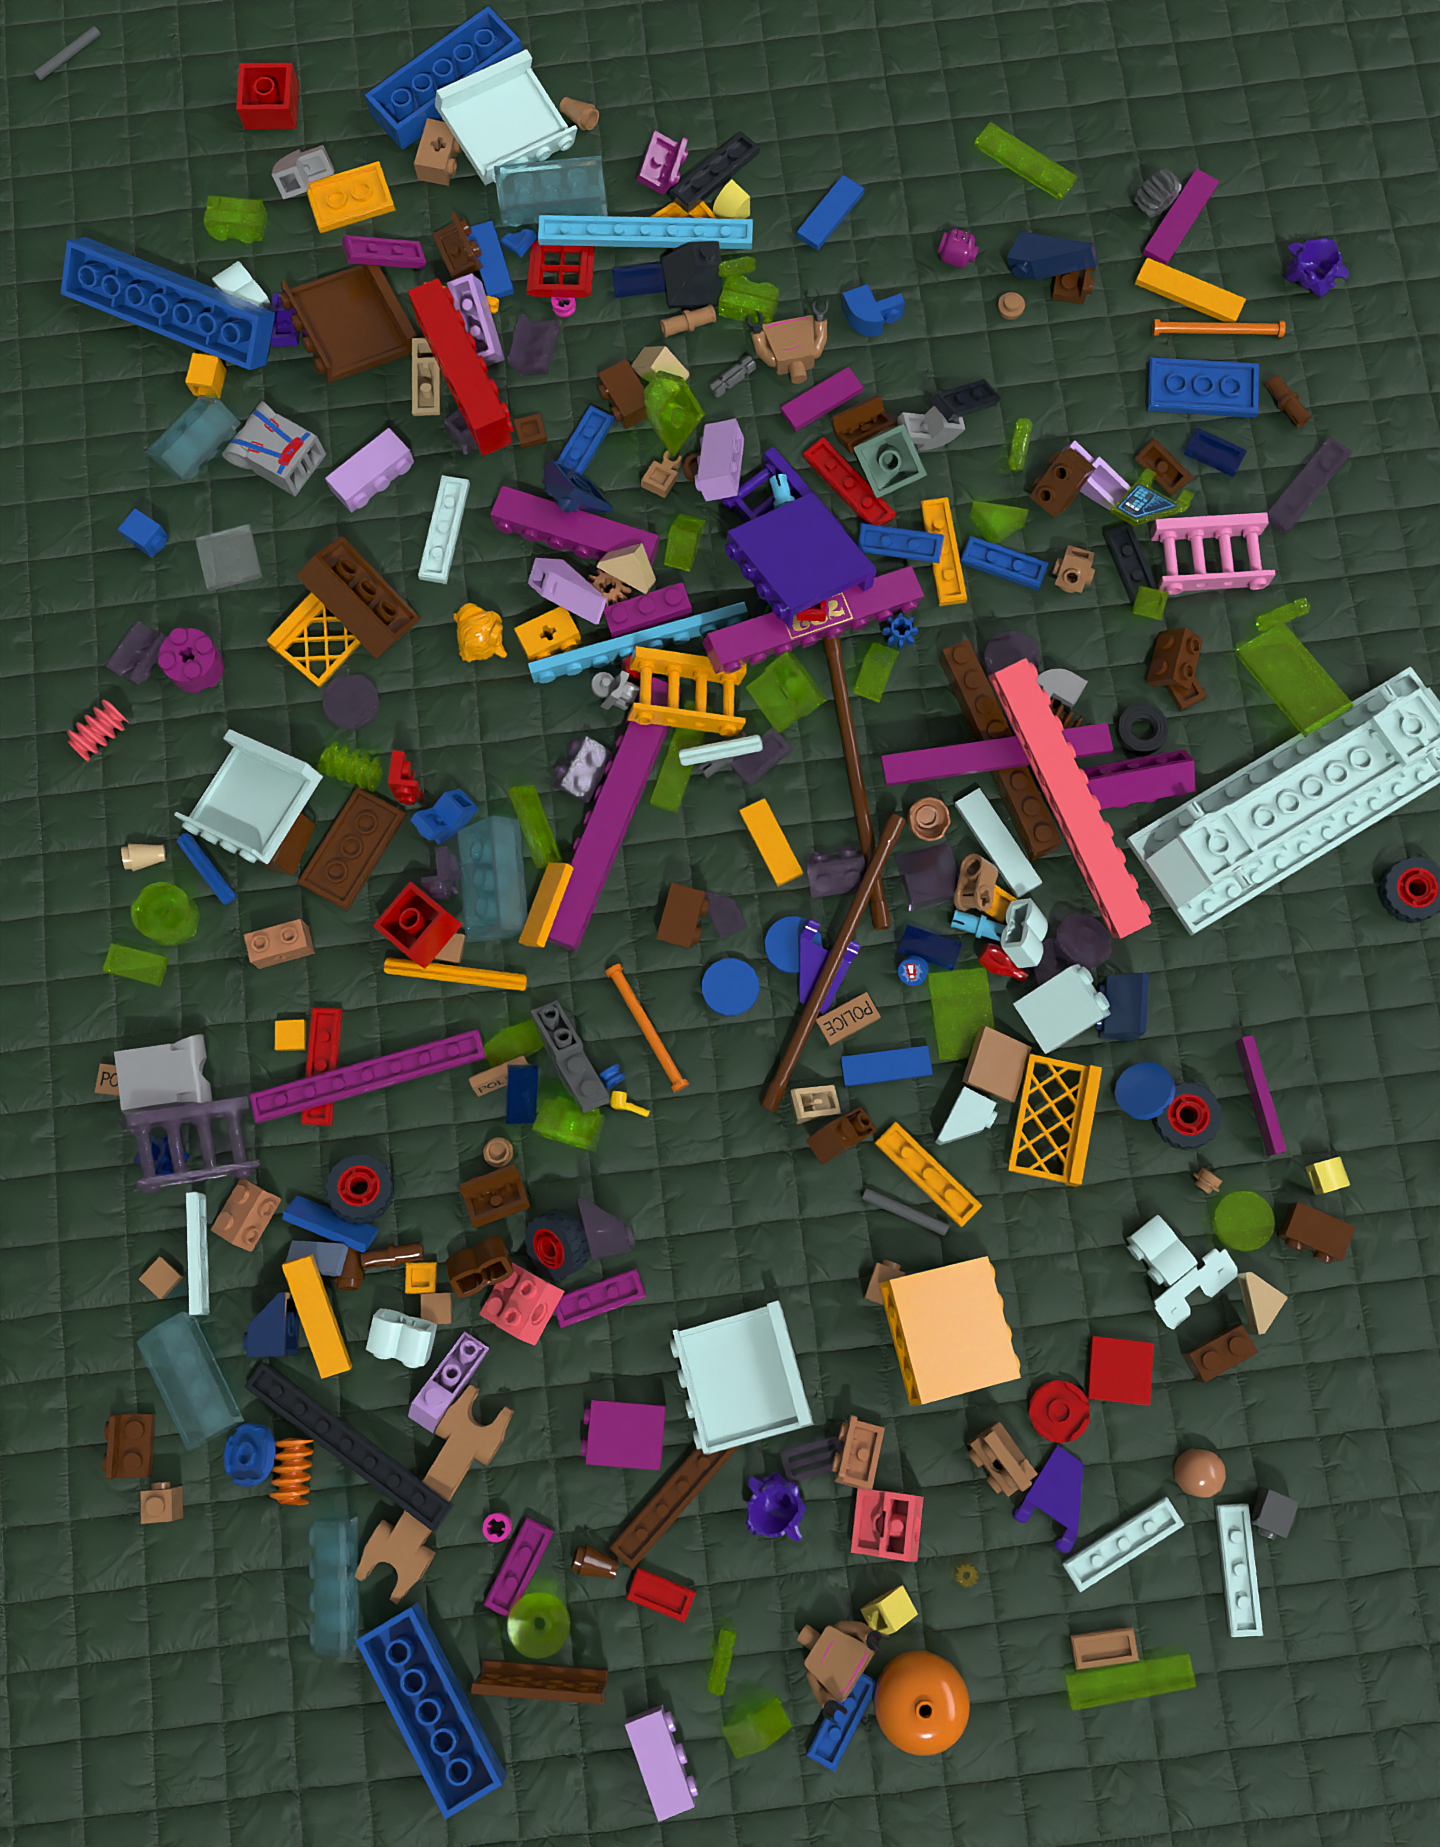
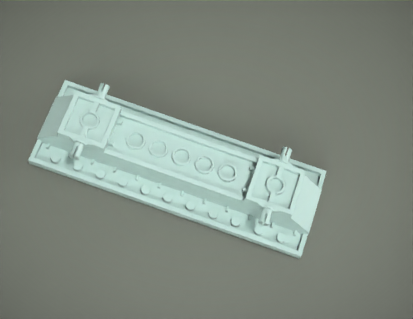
M1409 667L1128 837L1126 842L1188 933L1192 936L1440 783V701L1430 687H1425L1412 667Z

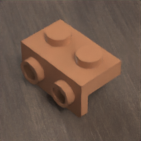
M241 1177L213 1224L211 1231L233 1245L247 1251H252L280 1204L281 1198Z
M854 1415L850 1416L847 1423L842 1422L838 1435V1441L843 1442L841 1452L835 1453L831 1471L836 1472L834 1482L867 1491L872 1490L885 1428L857 1421V1416Z

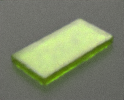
M1281 622L1236 650V656L1304 737L1309 736L1345 714L1354 705L1284 622Z

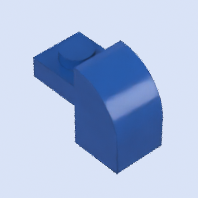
M868 284L844 292L841 308L849 325L856 332L866 336L882 335L884 323H894L903 317L905 301L900 293L876 302Z
M461 789L444 792L433 808L416 812L410 821L417 827L420 835L428 840L434 839L438 844H441L460 831L479 808Z

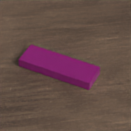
M344 235L342 239L348 263L424 269L426 264L419 241Z
M848 366L783 405L780 412L792 429L797 432L862 393L863 386Z
M635 1268L562 1295L555 1308V1313L560 1328H564L641 1300L647 1296L638 1270Z
M528 1516L526 1517L486 1598L484 1606L510 1620L513 1618L555 1530Z

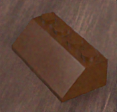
M343 536L315 554L296 575L304 586L324 604L327 610L331 611L376 659L388 651L421 620L417 613Z

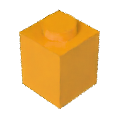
M192 353L185 383L195 396L220 399L227 370L221 359L208 353Z

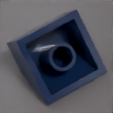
M1149 973L1109 975L1102 980V984L1097 985V993L1101 992L1106 997L1110 1005L1108 1009L1111 1013L1095 1024V1030H1099V1039L1134 1042L1146 1033Z
M278 1293L248 1324L247 1332H244L243 1349L247 1351V1357L299 1355V1314L291 1293Z

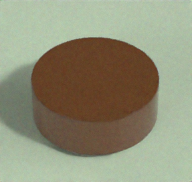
M699 453L689 455L683 462L684 476L694 483L695 475L698 474L699 469L697 462L698 456L701 455Z

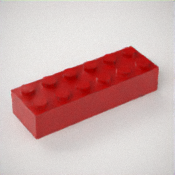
M439 278L408 290L418 325L481 455L485 456L512 444L510 433L514 429L509 419L511 417L504 401H500L498 397L499 391L493 378L489 379L485 361L481 355L478 356L475 350L477 349L471 333H467L464 327L466 325L460 310H456L453 305L455 302L449 288H443Z

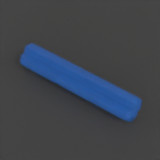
M187 832L178 837L176 840L177 844L218 899L224 905L233 901L236 898V894L192 835Z

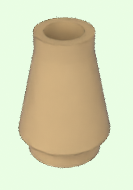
M128 843V846L121 847L125 870L132 869L134 872L166 861L164 844Z

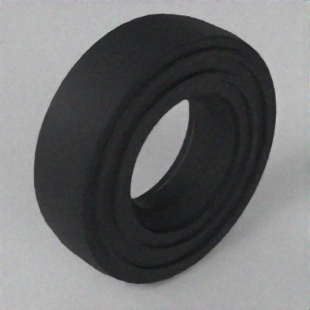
M1136 704L1127 708L1119 717L1116 725V735L1119 743L1125 750L1136 755H1148L1160 749L1166 741L1169 732L1168 721L1163 712L1150 704ZM1137 720L1148 721L1153 728L1152 736L1148 739L1137 738L1132 733V724Z

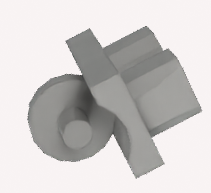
M623 670L615 678L609 673L600 672L591 680V690L598 697H607L600 706L607 710L612 705L626 710L629 704L634 703L640 687L628 682L629 673Z

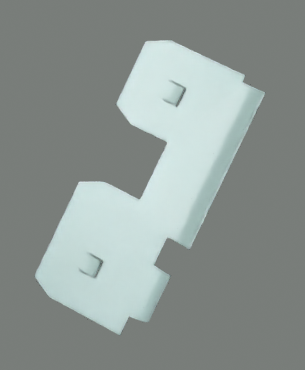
M1215 1248L1202 1258L1205 1265L1200 1270H1197V1266H1195L1154 1300L1156 1305L1154 1308L1167 1327L1175 1329L1191 1315L1190 1307L1184 1298L1195 1288L1200 1286L1205 1295L1213 1297L1238 1276L1237 1267L1226 1249L1220 1253Z

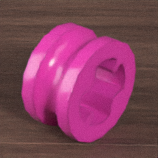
M551 298L553 311L557 316L569 317L575 312V298ZM563 300H568L569 305L566 306L564 304V307L559 306V301L563 303Z
M495 1512L485 1519L482 1531L489 1541L500 1542L510 1535L512 1523L506 1514ZM492 1519H495L497 1522H504L505 1527L502 1530L505 1532L503 1535L500 1536L498 1532L493 1534L490 1532L489 1527L493 1526L490 1523Z

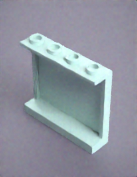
M527 49L436 91L435 107L485 185L493 181L495 183L500 182L514 171L521 172L529 164L538 160L544 161L554 152L559 150L565 151L573 145L575 140L576 125L569 128L533 73L531 69L532 57Z
M229 729L223 739L231 744L233 749L190 816L187 817L178 812L175 813V816L184 822L182 827L190 833L197 835L201 832L200 836L215 845L217 841H220L219 845L233 854L237 850L240 851L239 855L251 863L259 860L268 865L323 776L309 764Z
M779 1301L768 1303L767 1307L686 1330H673L674 1339L670 1340V1345L674 1358L679 1357L682 1369L677 1370L681 1387H687L690 1399L685 1400L689 1418H695L697 1430L693 1431L694 1441L697 1449L703 1450V1454L708 1455L814 1425L782 1306Z

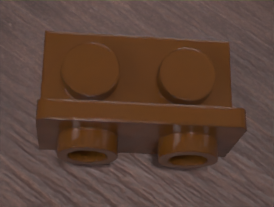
M1096 267L1056 275L1051 300L1084 304L1086 295H1091L1095 278L1090 277L1091 270H1096Z
M114 1414L109 1416V1421L106 1422L104 1428V1436L108 1440L107 1453L104 1454L102 1460V1469L106 1472V1479L152 1477L156 1414Z

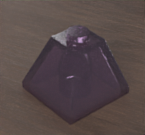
M950 842L894 856L910 911L954 900L959 872Z
M585 1198L577 1199L592 1260L599 1262L632 1253L630 1246L635 1245V1240L631 1227L625 1228V1224L621 1220Z

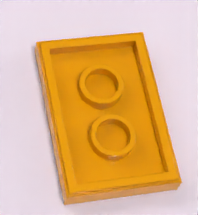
M379 161L309 183L307 195L320 233L395 211Z

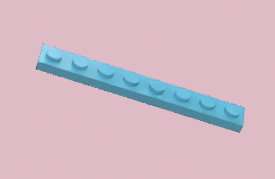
M539 215L538 242L539 245L681 248L691 242L719 241L720 249H752L753 219Z
M745 602L737 603L528 663L534 683H548L557 676L564 674L569 676L576 675L585 668L592 666L600 668L608 665L610 661L622 660L632 655L636 646L661 650L663 646L669 644L681 645L687 643L690 638L697 636L706 637L708 633L747 621L748 611Z

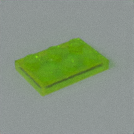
M986 967L928 973L927 978L938 1060L948 1061L970 1058L979 1027L987 1026L995 1030Z

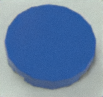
M798 916L785 917L776 921L768 930L765 938V954L770 964L777 970L784 973L799 974V935L807 919ZM817 931L811 942L822 947V937L819 931Z
M736 958L722 959L713 963L705 972L702 980V995L706 1004L715 1013L726 1017L739 1016L756 1003L759 995V979L754 969L746 962Z
M1142 1062L1132 1065L1122 1073L1116 1082L1114 1093L1117 1104L1126 1114L1134 1119L1148 1120L1158 1117L1164 1112L1163 1109L1168 1104L1169 1106L1171 1105L1176 1088L1173 1078L1163 1066L1154 1062Z
M248 1422L239 1425L235 1429L238 1431L235 1432L234 1436L229 1437L224 1451V1468L226 1473L231 1475L233 1479L231 1481L235 1485L252 1487L262 1483L268 1477L276 1455L275 1441L271 1431L265 1425Z

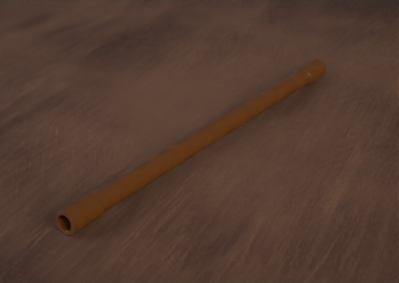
M826 636L823 637L824 649L829 663L866 872L876 850L842 662L840 637L827 639ZM880 875L870 897L874 930L877 931L891 928L888 905L885 900Z
M889 815L880 835L878 846L789 1045L760 1103L761 1107L776 1113L797 1060L889 854L904 827L906 820L898 815Z

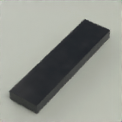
M740 132L669 191V198L689 213L760 153V146Z

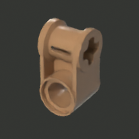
M978 854L968 855L961 864L957 889L954 893V904L960 911H967L969 908L987 911L993 903V892L998 877V869L994 864Z

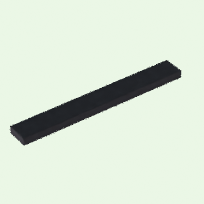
M262 1361L244 1386L431 1531L437 1532L454 1504L267 1362Z

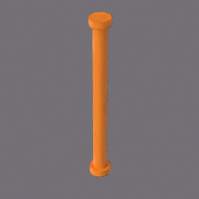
M1153 319L1152 336H1159V333L1276 335L1277 338H1283L1286 325L1285 321H1278L1277 323L1160 322V319Z
M621 964L610 967L605 971L608 978L611 977L628 1005L672 1082L673 1086L671 1088L673 1092L682 1090L689 1085L687 1079L682 1078L621 972L623 970Z

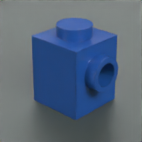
M135 508L118 528V531L127 542L151 558L165 547L166 541L169 538L161 525Z

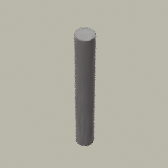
M95 26L90 28L34 71L35 76L42 81L101 36L99 30Z
M866 1188L862 1197L865 1201L945 1236L949 1225L868 1188Z

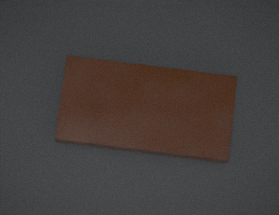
M357 786L297 883L348 912L407 814Z

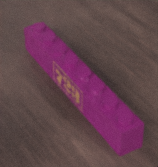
M912 566L874 578L873 587L864 592L858 585H855L826 599V621H798L795 614L792 627L788 628L782 620L775 616L774 612L708 633L703 641V646L715 674L723 671L725 674H730L739 670L743 664L750 662L751 665H756L765 661L767 656L776 654L777 657L783 656L791 652L793 647L801 645L802 648H806L817 643V639L826 636L827 639L836 638L843 634V630L852 628L853 631L864 628L868 625V622L873 620L883 622L892 617L893 613L899 611L902 614L909 613L918 608L917 604L924 597V594Z

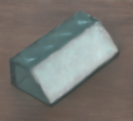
M601 156L494 166L503 226L515 227L521 224H539V215L608 216Z
M490 816L457 831L466 942L512 938L520 935L528 918L520 820Z
M181 1312L155 1326L137 1341L188 1452L244 1422L194 1315H189V1312Z
M358 1516L322 1518L314 1521V1527L310 1528L309 1542L310 1546H314V1559H311L309 1567L310 1578L314 1579V1592H311L310 1610L315 1612V1625H312L310 1629V1643L315 1645V1654L347 1657L358 1648L355 1640L359 1638L358 1579L354 1577L358 1568Z

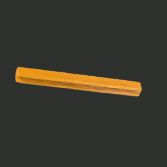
M389 957L386 958L384 963V972L393 975L524 991L527 986V976L524 974L430 963L424 969L413 960Z

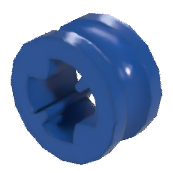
M618 1064L609 1067L598 1076L600 1081L603 1082L606 1091L619 1084L626 1077L625 1073L619 1072L620 1066Z

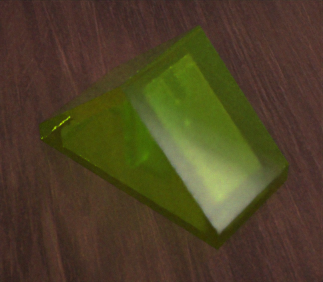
M973 500L969 518L988 542L998 544L1024 527L1029 509Z
M679 514L670 528L664 565L691 571L706 526V520Z
M873 642L865 656L853 693L880 703L900 651Z
M529 1020L502 1029L484 1045L486 1059L493 1068L521 1055L527 1057L543 1048L544 1045L533 1020Z
M776 1696L722 1727V1731L736 1759L765 1750L791 1729L792 1725Z

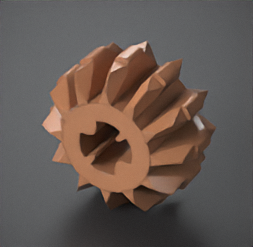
M599 568L597 570V577L593 575L588 577L589 583L607 599L605 607L628 600L627 598L632 596V589L629 588L630 585L607 572L603 573Z

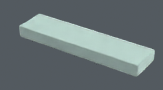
M443 475L441 477L418 573L420 580L447 584L470 482L467 479Z
M980 788L955 802V807L1017 899L1042 884L1041 879Z
M199 1192L186 1193L189 1315H209L206 1195Z
M1164 1496L1063 1561L1062 1565L1078 1591L1082 1592L1184 1526V1523L1169 1499Z
M1249 1504L1215 1505L1229 1636H1263Z

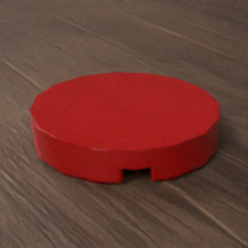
M1059 1380L1046 1382L1034 1391L1029 1400L1028 1415L1031 1425L1038 1435L1050 1442L1065 1443L1074 1441L1085 1432L1090 1423L1088 1399L1080 1388L1070 1382Z

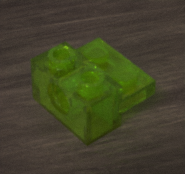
M787 651L765 668L766 672L745 687L777 733L783 732L802 716L806 717L827 701L796 655ZM779 686L782 688V690L784 691V693L786 694V696L789 698L788 700L786 699V697L784 696V694H783V693L781 692V690L779 689Z

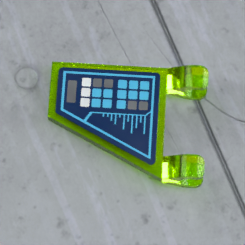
M1147 468L1138 481L1111 508L1110 513L1136 526L1186 511L1190 507V501L1195 494L1185 489L1177 501H1173L1150 488L1153 483L1152 479L1157 473Z

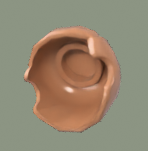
M929 796L916 800L907 813L909 830L915 837L925 841H933L944 837V833L951 823L947 806L941 800Z
M1188 1449L1177 1458L1174 1466L1175 1481L1185 1493L1200 1498L1212 1497L1221 1491L1226 1479L1225 1465L1222 1459L1211 1451Z

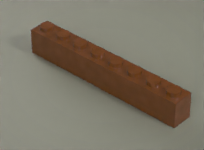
M969 639L943 649L939 660L940 665L975 741L1013 737ZM1021 766L989 771L1030 862L1056 852L1062 841L1028 767Z

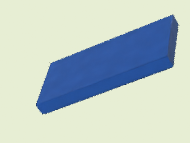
M1150 357L1148 361L1147 411L1256 418L1258 415L1259 364Z

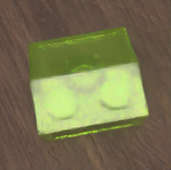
M659 370L644 390L647 419L670 455L675 456L705 413L683 377Z
M555 1096L554 1101L546 1098L532 1130L540 1137L595 1152L605 1121V1117L599 1114L600 1109L595 1108L582 1114L580 1108L571 1106V1100Z

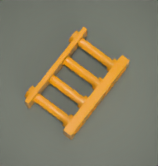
M636 646L630 658V670L640 672L639 703H633L627 720L635 721L640 725L657 724L720 733V735L726 737L738 736L746 723V718L734 717V685L739 686L744 678L747 663L741 665V668L733 673L725 674L723 671L715 674L708 657ZM652 673L663 674L668 677L667 707L651 705ZM680 677L696 681L695 711L679 709ZM707 681L723 685V715L706 713Z

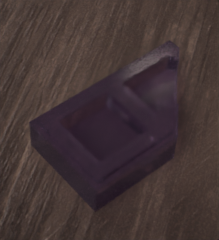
M708 892L706 898L711 899L708 914L720 939L747 927L735 900Z

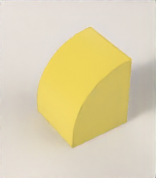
M731 179L717 196L713 206V213L718 219H746L750 216V196Z
M1340 1156L1305 1167L1315 1195L1350 1185Z
M903 1585L879 1596L860 1609L869 1627L887 1635L896 1632L918 1615Z

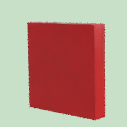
M1091 1336L1087 1398L1150 1406L1154 1343Z

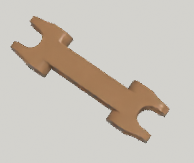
M474 1385L468 1386L461 1397L448 1408L439 1423L435 1434L446 1440V1443L423 1480L449 1501L475 1459L486 1466L489 1465L504 1441L508 1424L514 1413V1410L506 1406L500 1411L492 1424H478L472 1416V1405L479 1391V1388ZM404 1511L396 1526L383 1519L366 1544L354 1577L362 1582L370 1575L377 1563L387 1562L391 1564L397 1571L398 1581L390 1600L395 1604H399L413 1585L423 1577L436 1552L424 1545L432 1531L406 1511Z

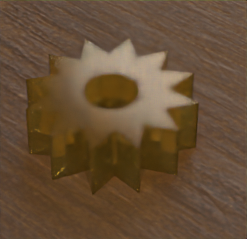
M967 1562L966 1566L961 1563V1568L956 1567L958 1572L954 1574L958 1577L955 1581H960L959 1586L964 1585L966 1589L968 1585L972 1587L973 1583L977 1584L975 1579L979 1578L976 1575L978 1570H974V1565L969 1566ZM965 1572L970 1573V1577L968 1579H964L963 1577Z

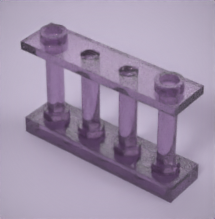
M244 1096L126 1114L121 1120L123 1132L132 1131V1134L136 1135L143 1179L137 1180L132 1185L133 1192L142 1190L143 1194L160 1192L163 1186L233 1175L234 1179L251 1176L252 1171L260 1166L259 1160L246 1161L239 1118L242 1117L241 1114L249 1108L248 1097ZM223 1117V1120L227 1121L234 1164L217 1167L209 1123L212 1122L213 1118ZM193 1122L194 1126H197L205 1169L186 1171L179 1128L182 1127L181 1123ZM163 1126V1130H167L174 1174L156 1177L149 1132H151V1128Z

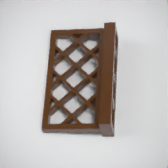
M483 1659L481 1673L472 1683L471 1694L605 1704L608 1669Z

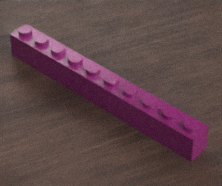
M652 677L651 705L667 707L668 683ZM679 687V703H680V700H681V698H682L681 687ZM640 689L636 697L637 700L640 697ZM626 720V724L629 725L625 735L620 734L615 748L618 750L614 760L610 759L605 770L607 779L604 786L600 784L594 797L597 803L594 810H589L585 817L583 826L586 829L583 836H578L574 843L573 852H575L572 863L567 862V864L574 868L547 942L577 953L670 726L657 724L640 725L635 721Z

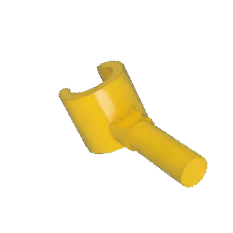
M613 1091L611 1093L610 1105L612 1108L628 1110L648 1117L649 1110L626 1102L627 1093Z

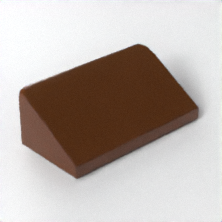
M1155 438L1134 458L1172 497L1195 478Z

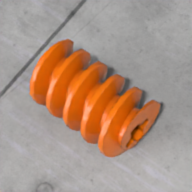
M284 1438L275 1442V1446L283 1449L282 1452L275 1455V1459L281 1461V1465L272 1467V1471L280 1474V1478L271 1480L270 1484L279 1487V1490L269 1493V1497L278 1500L279 1504H309V1501L300 1497V1495L310 1492V1488L303 1485L302 1482L311 1479V1475L304 1472L303 1469L312 1466V1462L304 1457L313 1454L314 1450L305 1446V1444L313 1442V1439Z

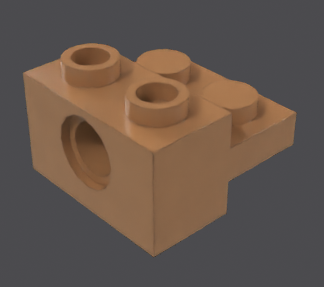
M999 1421L993 1422L967 1442L971 1448L967 1452L969 1457L978 1468L983 1465L990 1476L986 1480L996 1494L1002 1491L1005 1496L1009 1497L1017 1490L1023 1492L1032 1485L1030 1480L1038 1475ZM997 1459L1002 1468L996 1469L992 1462Z

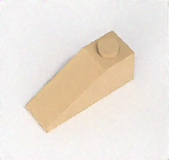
M412 338L413 416L441 415L444 376L426 339Z

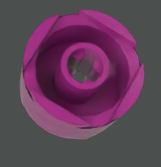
M175 628L160 647L158 658L160 667L170 680L185 692L199 693L201 692L200 690L216 685L222 677L224 662L221 653L212 640L200 630Z

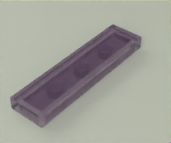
M1330 436L1268 511V522L1284 534H1287L1353 451Z

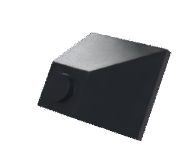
M719 241L691 242L661 259L668 309L703 308L710 304L713 307H721L722 259Z

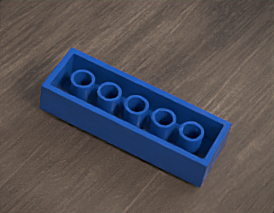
M487 6L366 93L365 99L370 115L403 150L422 136L427 118L443 121L435 107L437 90L522 52L521 40Z
M418 1602L355 1640L445 1820L504 1783L507 1775Z

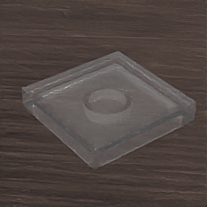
M249 524L195 538L206 588L209 591L262 578L254 538Z

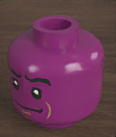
M953 228L949 233H944L937 253L941 254L940 258L943 263L963 269L968 262L974 263L979 247L974 245L976 239L973 234Z

